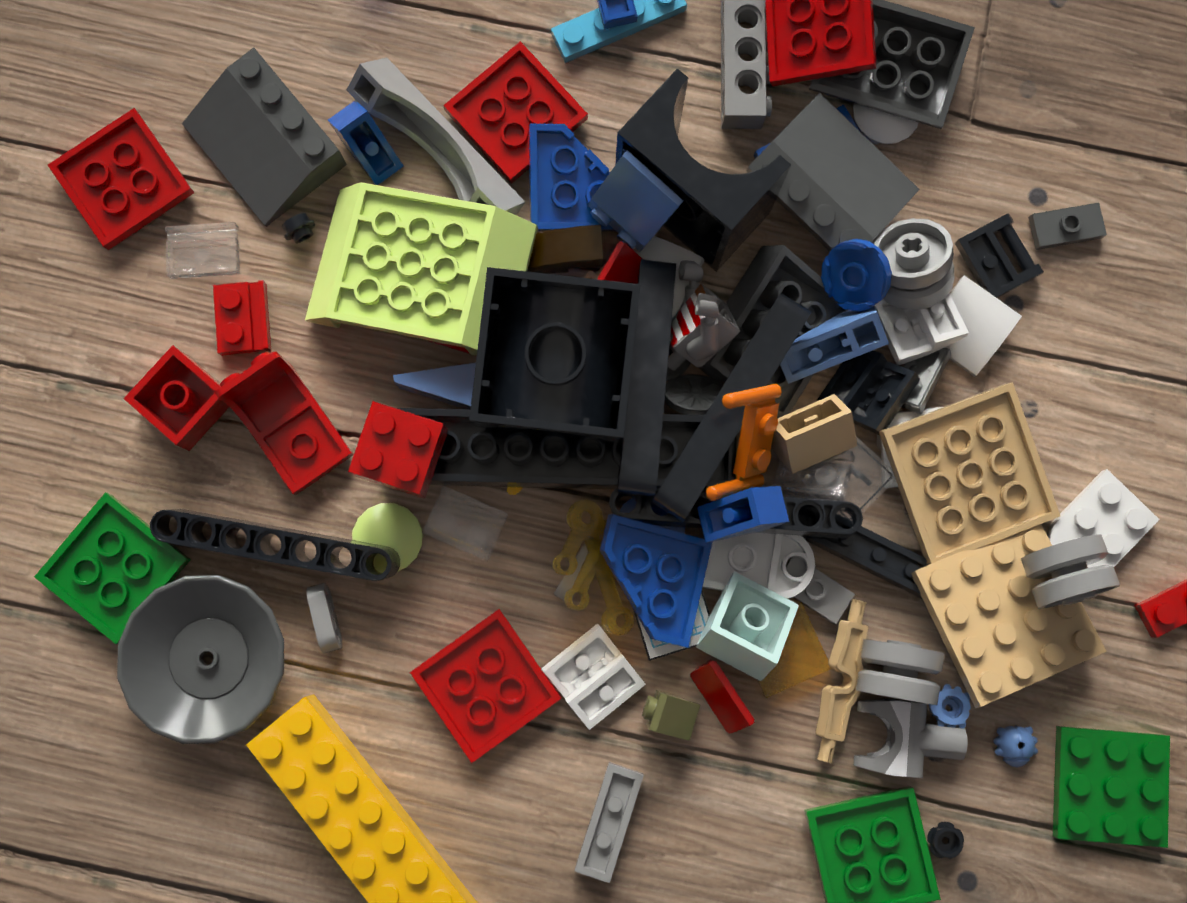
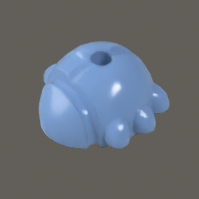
M945 684L943 689L939 691L938 705L928 704L930 712L935 716L938 726L947 725L948 727L955 728L957 725L959 728L966 727V720L970 715L969 710L971 709L970 696L968 693H962V689L959 686L952 689L949 684ZM946 705L951 708L949 712L946 710Z
M1015 725V727L997 728L998 737L993 740L994 744L997 745L995 754L1003 757V761L1012 767L1018 768L1027 764L1030 761V757L1038 753V749L1035 747L1038 740L1035 736H1032V727L1023 728ZM1019 742L1022 743V747H1021V748H1018V743H1019Z

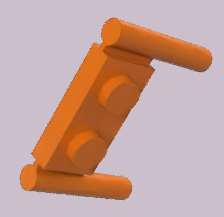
M778 384L733 392L723 396L722 404L727 409L745 406L733 474L737 475V478L709 486L706 489V496L709 500L715 501L752 487L763 486L764 477L761 473L767 471L771 461L770 450L773 435L778 425L779 403H776L775 399L779 398L782 393L781 387Z

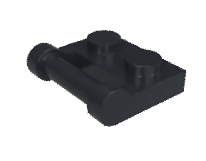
M1009 213L965 235L954 243L979 286L996 298L1044 273L1040 264L1035 265L1012 226L1014 221ZM999 232L1021 268V273L1018 274L995 233Z

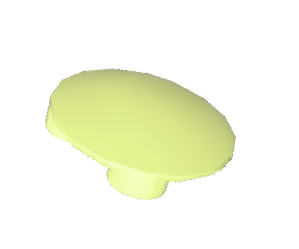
M380 503L368 508L357 519L352 531V540L393 548L400 557L398 572L407 568L417 558L422 546L423 529L418 519L408 508L395 503ZM378 553L373 563L375 569L383 573L386 570L387 561L383 555Z

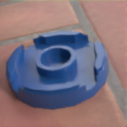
M852 239L839 243L831 249L829 255L825 257L822 263L821 279L828 296L830 298L833 296L839 302L837 305L843 309L856 312L870 309L885 298L891 287L892 271L889 260L882 250L870 241Z

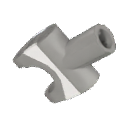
M896 699L858 701L857 711L867 712L879 717L887 727L888 736L886 743L878 751L867 753V755H854V766L892 776L923 778L924 757L964 760L968 745L966 729L959 728L958 726L953 728L947 725L927 724L926 703Z

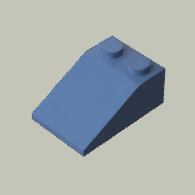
M627 150L591 198L588 206L592 209L590 214L598 223L604 227L609 224L619 233L617 235L619 241L626 243L631 249L636 248L641 252L667 223L683 200Z

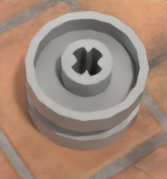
M912 218L898 221L888 226L877 236L874 245L879 247L888 258L892 271L891 287L884 298L886 303L899 309L918 310L931 307L942 301L952 290L955 278L953 243L950 233L942 225L928 219Z
M1102 534L1069 540L1035 551L1021 558L1028 578L1041 579L1051 576L1053 578L1036 585L1032 590L1038 609L1062 604L1063 606L1075 604L1097 597V594L1120 586L1113 566L1087 567L1103 560L1108 555Z
M863 639L861 658L867 663L883 665L882 672L864 669L858 672L856 691L938 705L940 686L936 682L917 678L918 672L935 675L941 673L945 653L922 649L921 645L894 640L881 642Z

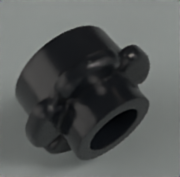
M306 213L297 214L282 224V228L286 233L284 238L286 240L293 239L295 243H301L314 234L312 231L315 227L314 220H310Z
M940 822L936 828L932 827L930 829L927 841L931 844L930 850L936 857L952 859L962 851L964 836L960 829L954 828L952 823ZM944 837L948 838V843L946 844L942 842Z

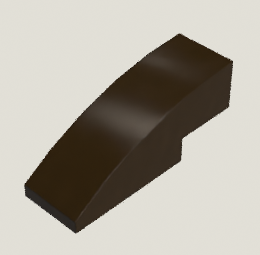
M589 225L537 232L527 272L545 274L567 273L570 268L603 267L601 225Z

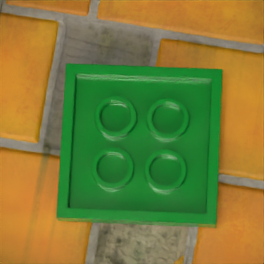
M105 492L34 577L113 643L118 644L131 613L155 589L173 582L191 559L173 544L157 540L152 535L150 526L113 495Z
M1056 726L1053 837L1067 840L1168 848L1170 736Z
M903 787L804 810L826 903H928L941 900L913 787Z

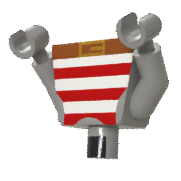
M682 260L679 265L680 280L689 281V285L685 287L686 302L671 322V345L669 346L668 367L674 371L686 359L696 367H702L740 332L727 304L703 284L699 285L703 278V269L695 261Z

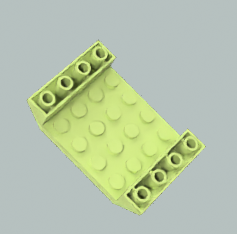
M362 182L340 189L305 321L340 328V324L343 323L464 347L471 355L477 356L487 267L527 271L538 226L501 208L486 204Z

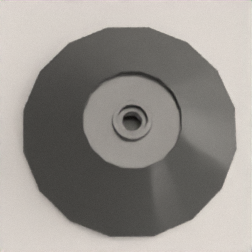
M220 575L184 576L155 589L131 613L118 643L117 679L129 709L152 732L181 744L218 743L247 730L270 707L284 675V638L272 609L250 587ZM208 651L214 657L210 665H207L203 660L204 654Z

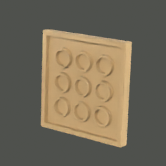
M1013 382L879 431L923 557L926 558L928 565L962 551L979 549L1060 517Z
M1042 524L979 549L959 552L911 573L975 709L1107 652L1082 602L1038 609L1032 590L1036 585L1053 578L1052 576L1041 579L1028 578L1021 558L1052 546Z

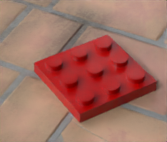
M765 0L769 82L773 87L876 69L873 0Z
M521 41L443 105L445 112L511 184L529 170L530 123L565 124L574 132L588 120V113Z
M135 108L48 164V167L95 236L107 250H110L195 193Z
M500 609L410 672L471 763L562 699Z

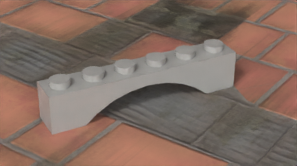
M387 57L359 65L346 90L370 115L399 129L425 149L445 171L455 188L459 200L496 206L514 215L518 214L525 201Z

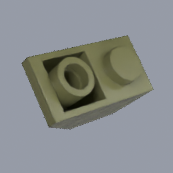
M656 690L654 697L648 695L642 717L647 720L646 726L649 730L690 741L700 704Z

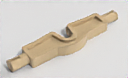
M851 599L848 621L840 620L836 640L828 662L831 670L843 675V682L840 686L828 685L822 690L816 735L822 737L817 760L824 762H833L836 741H844L851 707L855 704L861 691H856L858 672L863 670L861 651L863 639H866L868 626L862 625L867 602Z

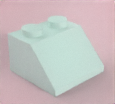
M734 571L708 617L696 648L762 681L778 664L799 605Z

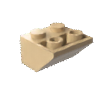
M833 394L778 418V425L773 435L771 449L789 471L794 474L857 446L852 411Z

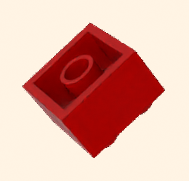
M174 345L169 348L123 398L175 445L188 451L196 445L229 408L215 394L216 390L221 387L220 383Z
M372 401L348 472L355 477L425 499L448 429L444 423Z

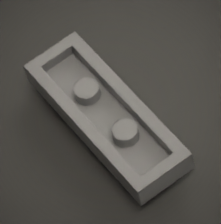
M611 762L608 763L577 859L575 872L610 883L642 783L643 773Z

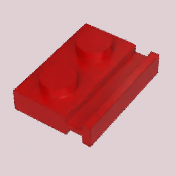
M258 280V282L253 283L239 282L213 285L218 354L224 356L253 353L261 350L272 351L267 284L265 281Z

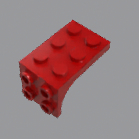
M277 351L272 353L264 352L254 358L251 362L252 366L241 374L234 373L226 377L220 383L221 387L216 390L215 394L240 418L292 494L297 495L354 454L293 366Z

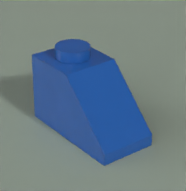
M356 100L328 119V122L343 144L375 185H379L404 167L369 112Z
M781 486L752 487L697 507L706 543L760 532L789 522Z

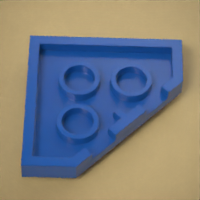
M530 123L529 125L530 222L538 226L537 231L601 225L590 214L592 209L588 205L591 198L609 175L610 169L591 150H588L565 124ZM609 224L606 227L601 225L602 231H616Z
M608 514L600 551L649 638L689 648L713 542L706 543L705 539L618 515Z

